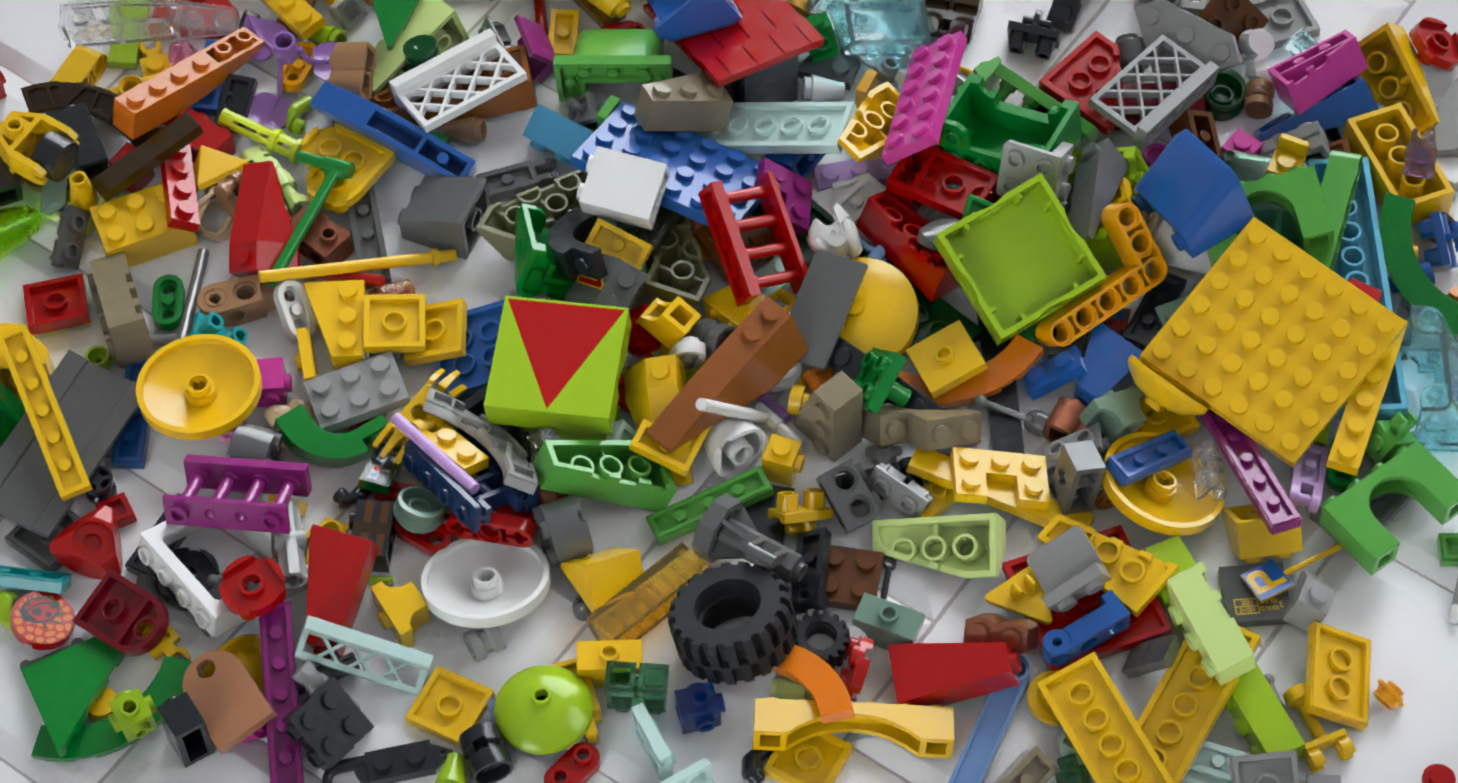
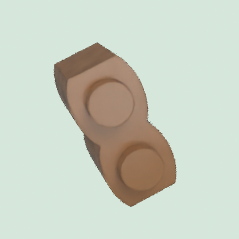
M336 42L329 56L332 71L326 81L370 101L373 89V75L377 61L376 49L369 42Z

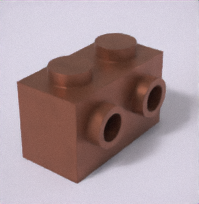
M309 204L291 218L293 232ZM320 210L300 244V254L314 265L343 262L354 253L351 240L352 235L344 226H337L333 223L328 215Z

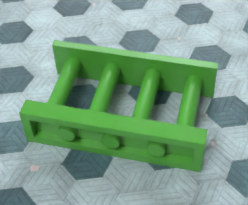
M1000 64L996 69L995 74L1001 79L999 83L1001 87L998 90L1000 101L1005 102L1010 93L1014 94L1017 90L1024 95L1022 98L1024 102L1020 107L1033 110V108L1037 109L1040 105L1047 110L1046 114H1048L1052 106L1060 109L1062 105L1060 102L1003 64ZM1081 117L1082 138L1080 140H1083L1086 136L1094 142L1101 132L1093 124Z

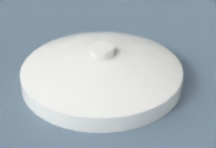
M466 538L454 541L446 548L436 552L425 565L421 575L423 599L428 609L445 622L467 628L501 626L528 615L545 599L551 583L547 558L533 543L529 547L522 548Z

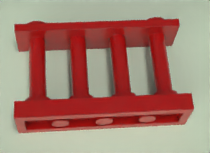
M773 170L767 171L754 182L755 187L727 192L722 181L719 180L709 183L698 193L737 307L747 305L761 295L760 289L790 283L793 295L798 294L809 268L802 255L781 196L780 185L775 179ZM760 199L765 215L741 220L735 219L730 204ZM770 227L775 243L748 249L744 246L740 232ZM780 255L785 271L760 277L755 276L750 260Z

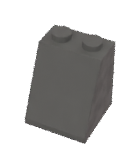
M424 176L420 185L414 187L408 206L399 213L397 223L400 225L402 239L429 248H437L438 251L455 249L457 257L467 260L480 237V234L476 231V226L490 205L487 179L482 177Z

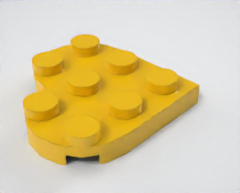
M334 123L335 127H325L320 130L319 126H317L305 135L301 142L302 151L322 157L331 156L355 164L353 177L342 181L337 180L322 208L342 214L368 192L394 163L396 155L394 151L338 123ZM303 164L309 169L306 176V189L308 197L312 200L325 179V175L321 168Z

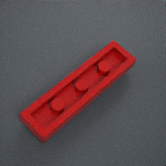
M188 144L161 163L160 167L167 227L196 233L200 226L191 146Z

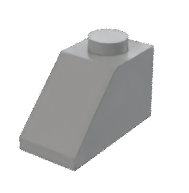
M1303 569L1300 572L1282 620L1308 633L1309 624L1313 621L1321 623L1327 616L1336 593L1333 585Z

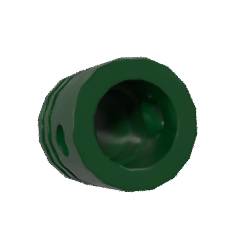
M417 35L410 38L403 45V53L409 70L440 55L437 41L430 35Z

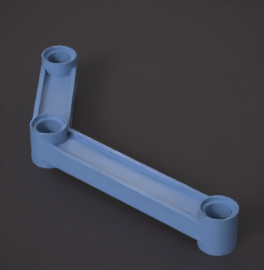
M1018 655L1022 665V672H1018L1022 675L1018 677L1020 685L989 693L948 783H984L1024 693L1029 687L1031 664L1025 656Z

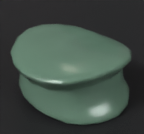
M421 486L402 489L393 506L397 522L404 529L420 534L436 530L443 522L446 506H443L429 489Z

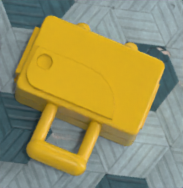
M730 285L704 297L706 318L738 327L766 296L761 293L749 304L737 307ZM783 288L768 295L773 301L779 299L786 306L782 308L788 313L791 311L796 299L794 295Z

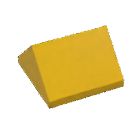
M611 547L588 554L585 557L561 562V569L592 614L645 598L647 594L639 549Z

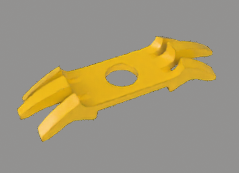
M441 368L436 371L400 412L409 422L415 421L411 414L413 408L424 406L429 388L436 384L446 373V370ZM458 370L453 371L438 383L435 390L446 393L461 373ZM461 384L450 391L448 395L456 399L468 388ZM391 422L385 426L372 444L377 449L393 430H396L380 453V457L383 459L404 438L410 440ZM405 443L394 460V463L398 466L402 462Z

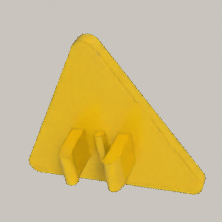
M1029 566L985 595V602L1046 625L1052 623L1051 610L1047 608L1041 598L1046 594Z

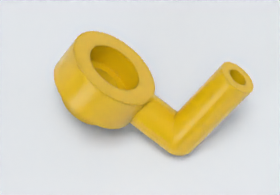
M802 377L798 380L797 384H793L790 391L787 413H790L792 416H798L811 394L806 393L808 386Z

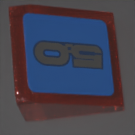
M1122 308L1102 323L1122 336L1128 326L1131 309Z

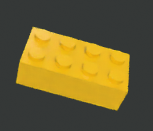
M1402 103L1347 119L1343 138H1349L1352 151L1355 154L1368 157L1374 196L1381 207L1385 192L1415 200L1412 224L1426 220L1431 216L1430 213L1436 211L1449 213L1455 191Z

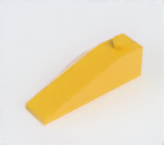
M676 354L645 358L624 371L625 401L637 430L643 419L653 423L685 386V364ZM691 466L686 477L670 470L675 486L694 484L693 466Z

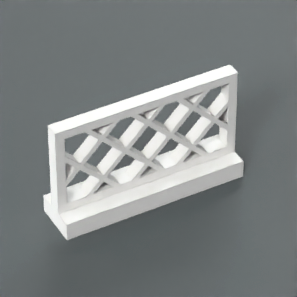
M489 28L390 80L389 84L395 103L400 109L404 107L421 128L428 133L527 80L528 77L525 70L497 42L496 34ZM500 56L499 62H490ZM475 70L473 76H467V75H465V74H467V73H469V72ZM482 70L495 71L493 77L480 76ZM502 71L515 73L508 78L500 77ZM450 83L448 89H439L442 86ZM457 84H470L468 90H455ZM477 85H490L484 91H475ZM424 97L422 103L414 102V101H416V100H418V99ZM432 97L444 98L442 104L430 103ZM451 98L464 99L458 105L450 104ZM426 112H439L437 116L429 120L424 118Z

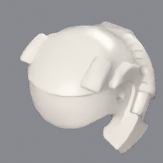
M839 204L833 207L834 213L832 217L834 223L832 225H825L816 218L813 220L806 240L814 253L816 249H820L849 259L859 257L863 249L857 227Z

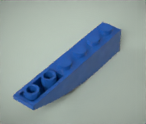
M325 81L309 104L310 107L340 125L394 151L398 160L425 176L473 177L476 173V161L432 134L426 133L425 130L404 118L332 83Z

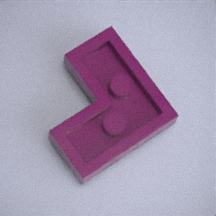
M764 158L758 163L757 180L767 171L773 170L775 179L780 185L781 196L794 232L802 236L809 231L813 182Z

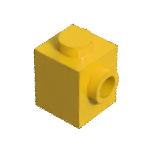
M771 434L762 456V469L769 481L792 487L797 473L801 474L805 464L806 456L802 455V442Z

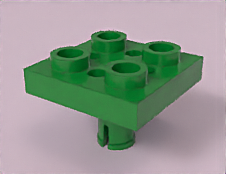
M872 348L864 356L861 362L862 369L857 378L853 380L863 390V411L878 414L886 398L896 403L899 407H903L908 402L911 390L895 382L907 358L897 352Z

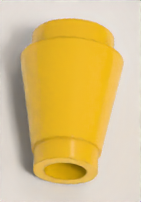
M73 172L69 177L70 205L90 212L89 208L97 205L99 194L85 172Z

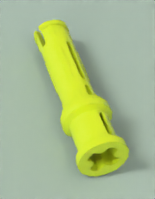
M224 108L219 115L218 125L264 145L265 149L271 154L276 152L289 158L291 163H297V154L299 151H302V138L297 140L284 134V131L280 128L272 130L227 108ZM238 124H243L253 130H256L257 132L254 133L244 127L239 126ZM283 144L290 146V149L283 146Z

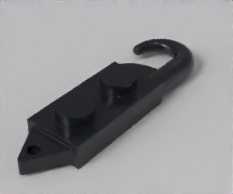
M428 739L365 752L362 756L340 760L331 769L325 770L322 776V783H332L334 776L350 771L355 772L356 778L360 783H396L436 774L435 770L444 764L447 755L453 752V750L431 744Z

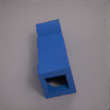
M1112 590L1101 595L1099 608L1062 630L1054 629L1045 634L1042 646L1044 660L1050 665L1061 666L1128 629L1130 612Z

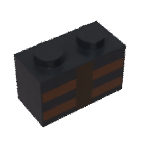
M358 499L356 511H351L349 516V530H352L351 535L372 540L379 547L372 572L389 573L396 536L393 510L395 502Z

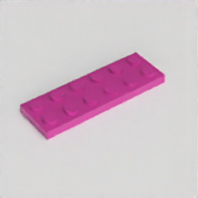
M962 31L952 35L946 34L939 38L937 42L928 46H919L913 51L881 156L887 165L938 144L967 38Z

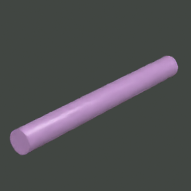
M400 413L393 415L391 423L470 494H475L479 491L480 484Z

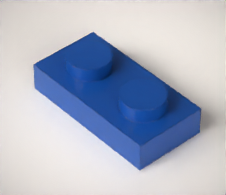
M1075 345L1032 367L1023 376L1027 394L1032 401L1086 374L1087 370L1082 353Z

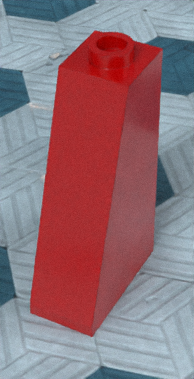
M312 524L310 529L306 619L309 615L350 629L353 628L379 551V547L372 540ZM308 634L306 644L314 649L313 654L318 655L328 650L322 638ZM329 641L331 647L338 645V643ZM346 646L335 650V655L342 657ZM328 654L322 658L331 659L332 657Z
M1006 642L905 643L887 645L898 704L946 706L1020 685L1018 672H1022L1021 661L1017 652L1012 653Z

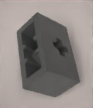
M1092 440L1063 443L1049 488L1063 515L1093 510L1106 466Z

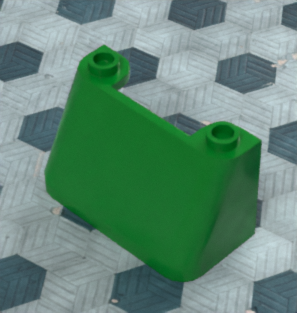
M521 203L515 219L514 283L516 291L521 297L563 301L577 276L569 280L557 272L555 260L552 257L548 243L550 229L544 228L546 224L544 211L540 207ZM634 228L624 230L637 237ZM645 264L641 270L646 273Z

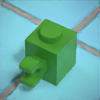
M1408 411L1405 416L1398 412L1390 420L1375 422L1365 451L1376 465L1380 462L1385 464L1392 459L1398 449L1403 446L1408 448L1418 441L1410 432V429L1418 422L1417 418L1411 411Z

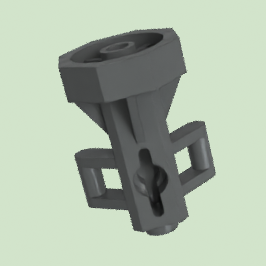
M727 493L713 500L698 522L692 541V548L696 556L711 564L719 559H744L752 564L756 563L766 567L767 570L774 571L785 584L789 583L791 585L796 581H801L807 572L808 565L805 564L803 555L758 532L742 501Z

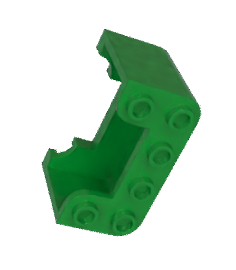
M970 73L948 106L941 131L943 151L999 175L1003 146L1008 140L1017 141L1049 152H1053L1064 141L1074 144V151L1082 138L1079 102L1065 99L1060 109L1052 106L1048 114L1005 103L1000 101L998 90L993 89L990 92L983 86L984 76Z

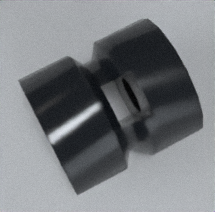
M479 723L461 733L458 738L464 758L468 760L467 766L474 783H495L506 778L514 768L507 748L504 747V739L496 723Z

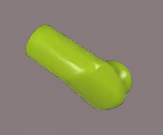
M305 95L289 106L286 127L290 133L294 132L300 135L305 132L306 127L304 126L307 124L305 120H302V115L312 109L309 105L313 100L311 96Z
M6 590L0 592V623L11 631L9 620L13 605L18 600V595L13 590Z

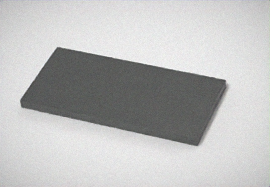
M816 249L790 311L809 348L798 363L826 371L868 269L867 264Z

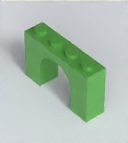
M1314 165L1308 167L1296 166L1288 172L1277 175L1274 173L1265 174L1258 180L1250 182L1240 181L1250 206L1260 203H1271L1281 206L1290 213L1295 221L1303 250L1334 243L1333 225ZM1237 233L1206 250L1211 268L1236 239Z
M1416 441L1408 448L1403 446L1398 449L1392 459L1385 464L1380 462L1375 465L1368 476L1362 480L1355 479L1347 486L1345 492L1337 497L1335 495L1329 497L1321 507L1322 513L1319 524L1371 576L1395 560L1400 542L1374 517L1369 504L1375 498L1389 493L1407 495L1418 501L1441 525H1444L1458 515V479L1419 441Z

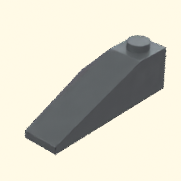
M1109 138L1098 143L1091 142L1085 146L1076 166L1069 222L1085 242L1093 239L1102 221L1101 214L1103 209L1110 205L1129 166V163Z

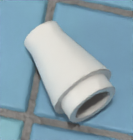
M811 74L810 77H803L801 86L802 100L820 102L844 99V82L834 81Z

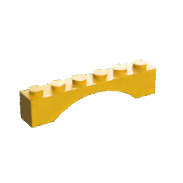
M766 697L755 698L752 750L787 751L800 742L822 734L853 732L887 739L906 748L917 757L951 759L955 741L954 707L909 705L906 703L852 702L855 718L822 724L820 713L814 700Z

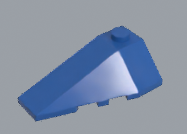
M1356 76L1301 115L1296 113L1291 115L1290 112L1281 114L1253 133L1256 138L1262 141L1270 139L1274 134L1294 130L1305 122L1318 121L1323 130L1346 126L1347 119L1378 110L1379 107L1365 79Z

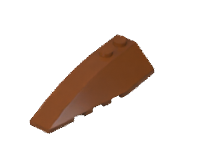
M525 44L505 48V50L525 70L528 79L450 121L475 115L478 118L486 119L536 108L538 104ZM500 56L490 62H499ZM473 70V71H471V72H469V73H467V74H465V75H467V76H473L475 70ZM482 70L480 76L493 77L495 71ZM502 71L500 77L508 78L515 73ZM450 83L442 86L439 89H448ZM457 84L455 90H468L470 84ZM477 85L475 91H484L490 85ZM391 87L371 95V102L416 126H420L404 107L400 109L395 103ZM422 97V98H420V99H418V100H416V101H414V102L422 103L424 97ZM432 97L430 103L442 104L444 98ZM451 98L450 104L458 105L464 99ZM426 112L424 118L429 120L437 116L439 112Z
M766 296L699 368L645 434L667 452L672 453L702 434L705 429L719 424L727 417L698 410L695 406L697 399L706 398L746 407L757 397L769 393L809 349L792 315Z

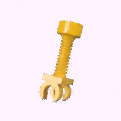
M1305 683L1294 685L1283 693L1282 697L1290 709H1298L1299 714L1314 738L1313 741L1305 743L1303 758H1305L1311 772L1315 773L1325 769L1323 765L1326 764V760L1321 751L1333 746L1342 761L1354 757L1352 753L1356 752L1355 746L1347 736L1345 728L1327 735L1316 715L1304 712Z

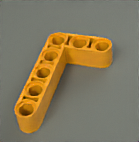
M1110 204L1103 209L1101 214L1102 224L1124 266L1107 276L1100 286L1043 319L1037 325L1035 331L1036 339L1041 345L1064 347L1071 344L1160 284L1166 278L1167 264L1139 209L1134 204ZM1120 212L1122 213V216H1123L1122 222H1120V220H1119V213H1120ZM1133 239L1136 241L1135 249L1133 248ZM1147 265L1150 269L1149 275H1147L1146 272ZM1124 280L1126 281V284H1127L1126 291H1124V288H1123ZM1101 295H1102L1103 300H1104L1102 307H1101V305H1100ZM1078 311H1079V313H1080V321H1079V323L1077 322V319H1076V315H1077V312H1078ZM1054 327H1056L1057 330L1056 338L1053 337Z

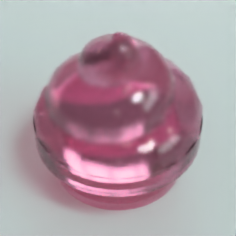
M178 39L169 45V62L171 65H175L199 51L185 39Z

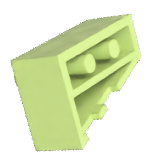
M1200 562L1167 579L1171 602L1168 612L1173 622L1177 626L1182 624L1187 632L1184 634V637L1193 652L1198 650L1203 658L1201 665L1209 678L1214 676L1219 685L1222 686L1256 668L1255 658L1234 617L1230 618L1221 604L1220 600L1223 598L1219 590L1213 591L1207 582V569L1203 562Z

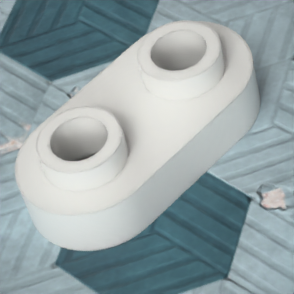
M286 280L279 284L274 290L273 299L285 333L291 339L298 341L294 322H297L300 328L307 327L311 336L316 330V321L304 287L295 280ZM284 293L290 296V302L285 299Z
M683 337L680 342L673 346L668 355L676 354L685 364V371L699 367L705 360L706 345L699 341L697 337Z

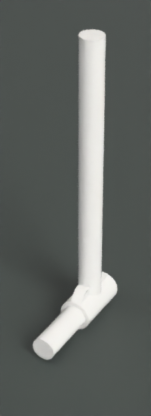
M699 398L695 403L696 408L700 411L761 423L773 434L801 441L802 448L806 443L804 439L785 425V421L762 402L758 403L753 409L706 398Z

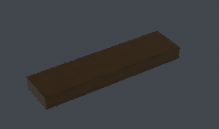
M186 112L90 180V182L104 200L108 202L201 136L204 131L193 117Z

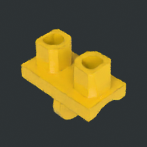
M818 488L804 489L803 504L798 505L799 493L793 491L778 492L776 508L768 509V518H778L782 524H786L785 532L787 534L792 533V536L797 541L798 533L816 529L814 521L833 518V509L825 506L824 490Z

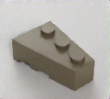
M703 72L643 84L634 116L644 131H725L733 100L723 86L717 87Z

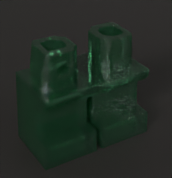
M607 661L604 682L607 709L628 713L631 707L643 702L649 714L660 715L662 712H666L670 665L640 663L638 675L637 662Z

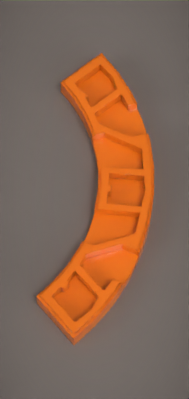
M1017 334L1001 353L986 362L988 369L935 399L920 375L900 371L898 376L942 407L953 408L975 403L974 399L977 395H984L986 398L998 394L1002 391V388L1011 384L1016 379L1022 378L1044 354V348Z
M794 645L790 654H785L786 659L779 667L775 665L771 668L776 670L777 674L806 688L818 707L822 724L855 718L851 698L845 684L835 670L816 654Z

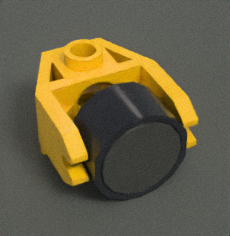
M11 111L0 123V156L7 163L13 175L17 173L38 185H45L48 179L58 183L70 173L75 165L79 154L78 146L80 142L77 141L79 135L70 127L46 114Z

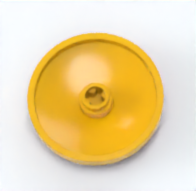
M850 258L867 264L868 269L840 336L866 354L872 348H878L903 355L916 335L920 319L919 304L911 283L901 271L889 263L873 258Z
M215 334L191 335L163 346L147 360L136 382L137 402L141 414L147 423L159 433L180 440H204L229 432L249 417L257 406L262 393L260 368L251 351L232 338Z
M1136 432L1127 434L1110 446L1103 462L1105 463L1106 459L1110 456L1160 436L1162 433ZM1190 444L1188 445L1194 450L1190 459L1123 487L1107 468L1102 479V485L1108 498L1121 513L1146 529L1172 536L1193 535L1209 528L1223 508L1225 487L1219 472L1211 461Z

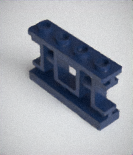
M458 427L457 432L489 457L488 468L477 472L478 477L473 478L480 484V489L475 494H470L411 440L405 441L402 461L406 470L411 472L426 489H429L439 499L443 506H446L473 533L480 530L481 521L485 525L491 523V511L493 509L508 504L516 512H520L523 509L526 513H530L532 508L538 506L539 484L534 495L503 484V473L496 459L481 443Z

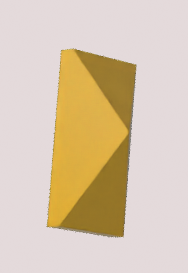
M201 145L193 166L196 191H201L226 179L234 170L243 171V165L248 164L249 161Z

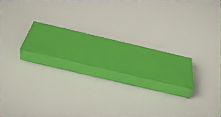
M761 465L646 516L647 523L658 545L661 546L696 530L698 522L712 501L725 493L742 501L744 508L775 495L773 487Z

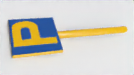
M1340 544L1334 545L1284 571L1272 559L1241 574L1240 578L1257 599L1263 603L1294 587V584L1287 577L1288 575L1341 550L1343 547Z

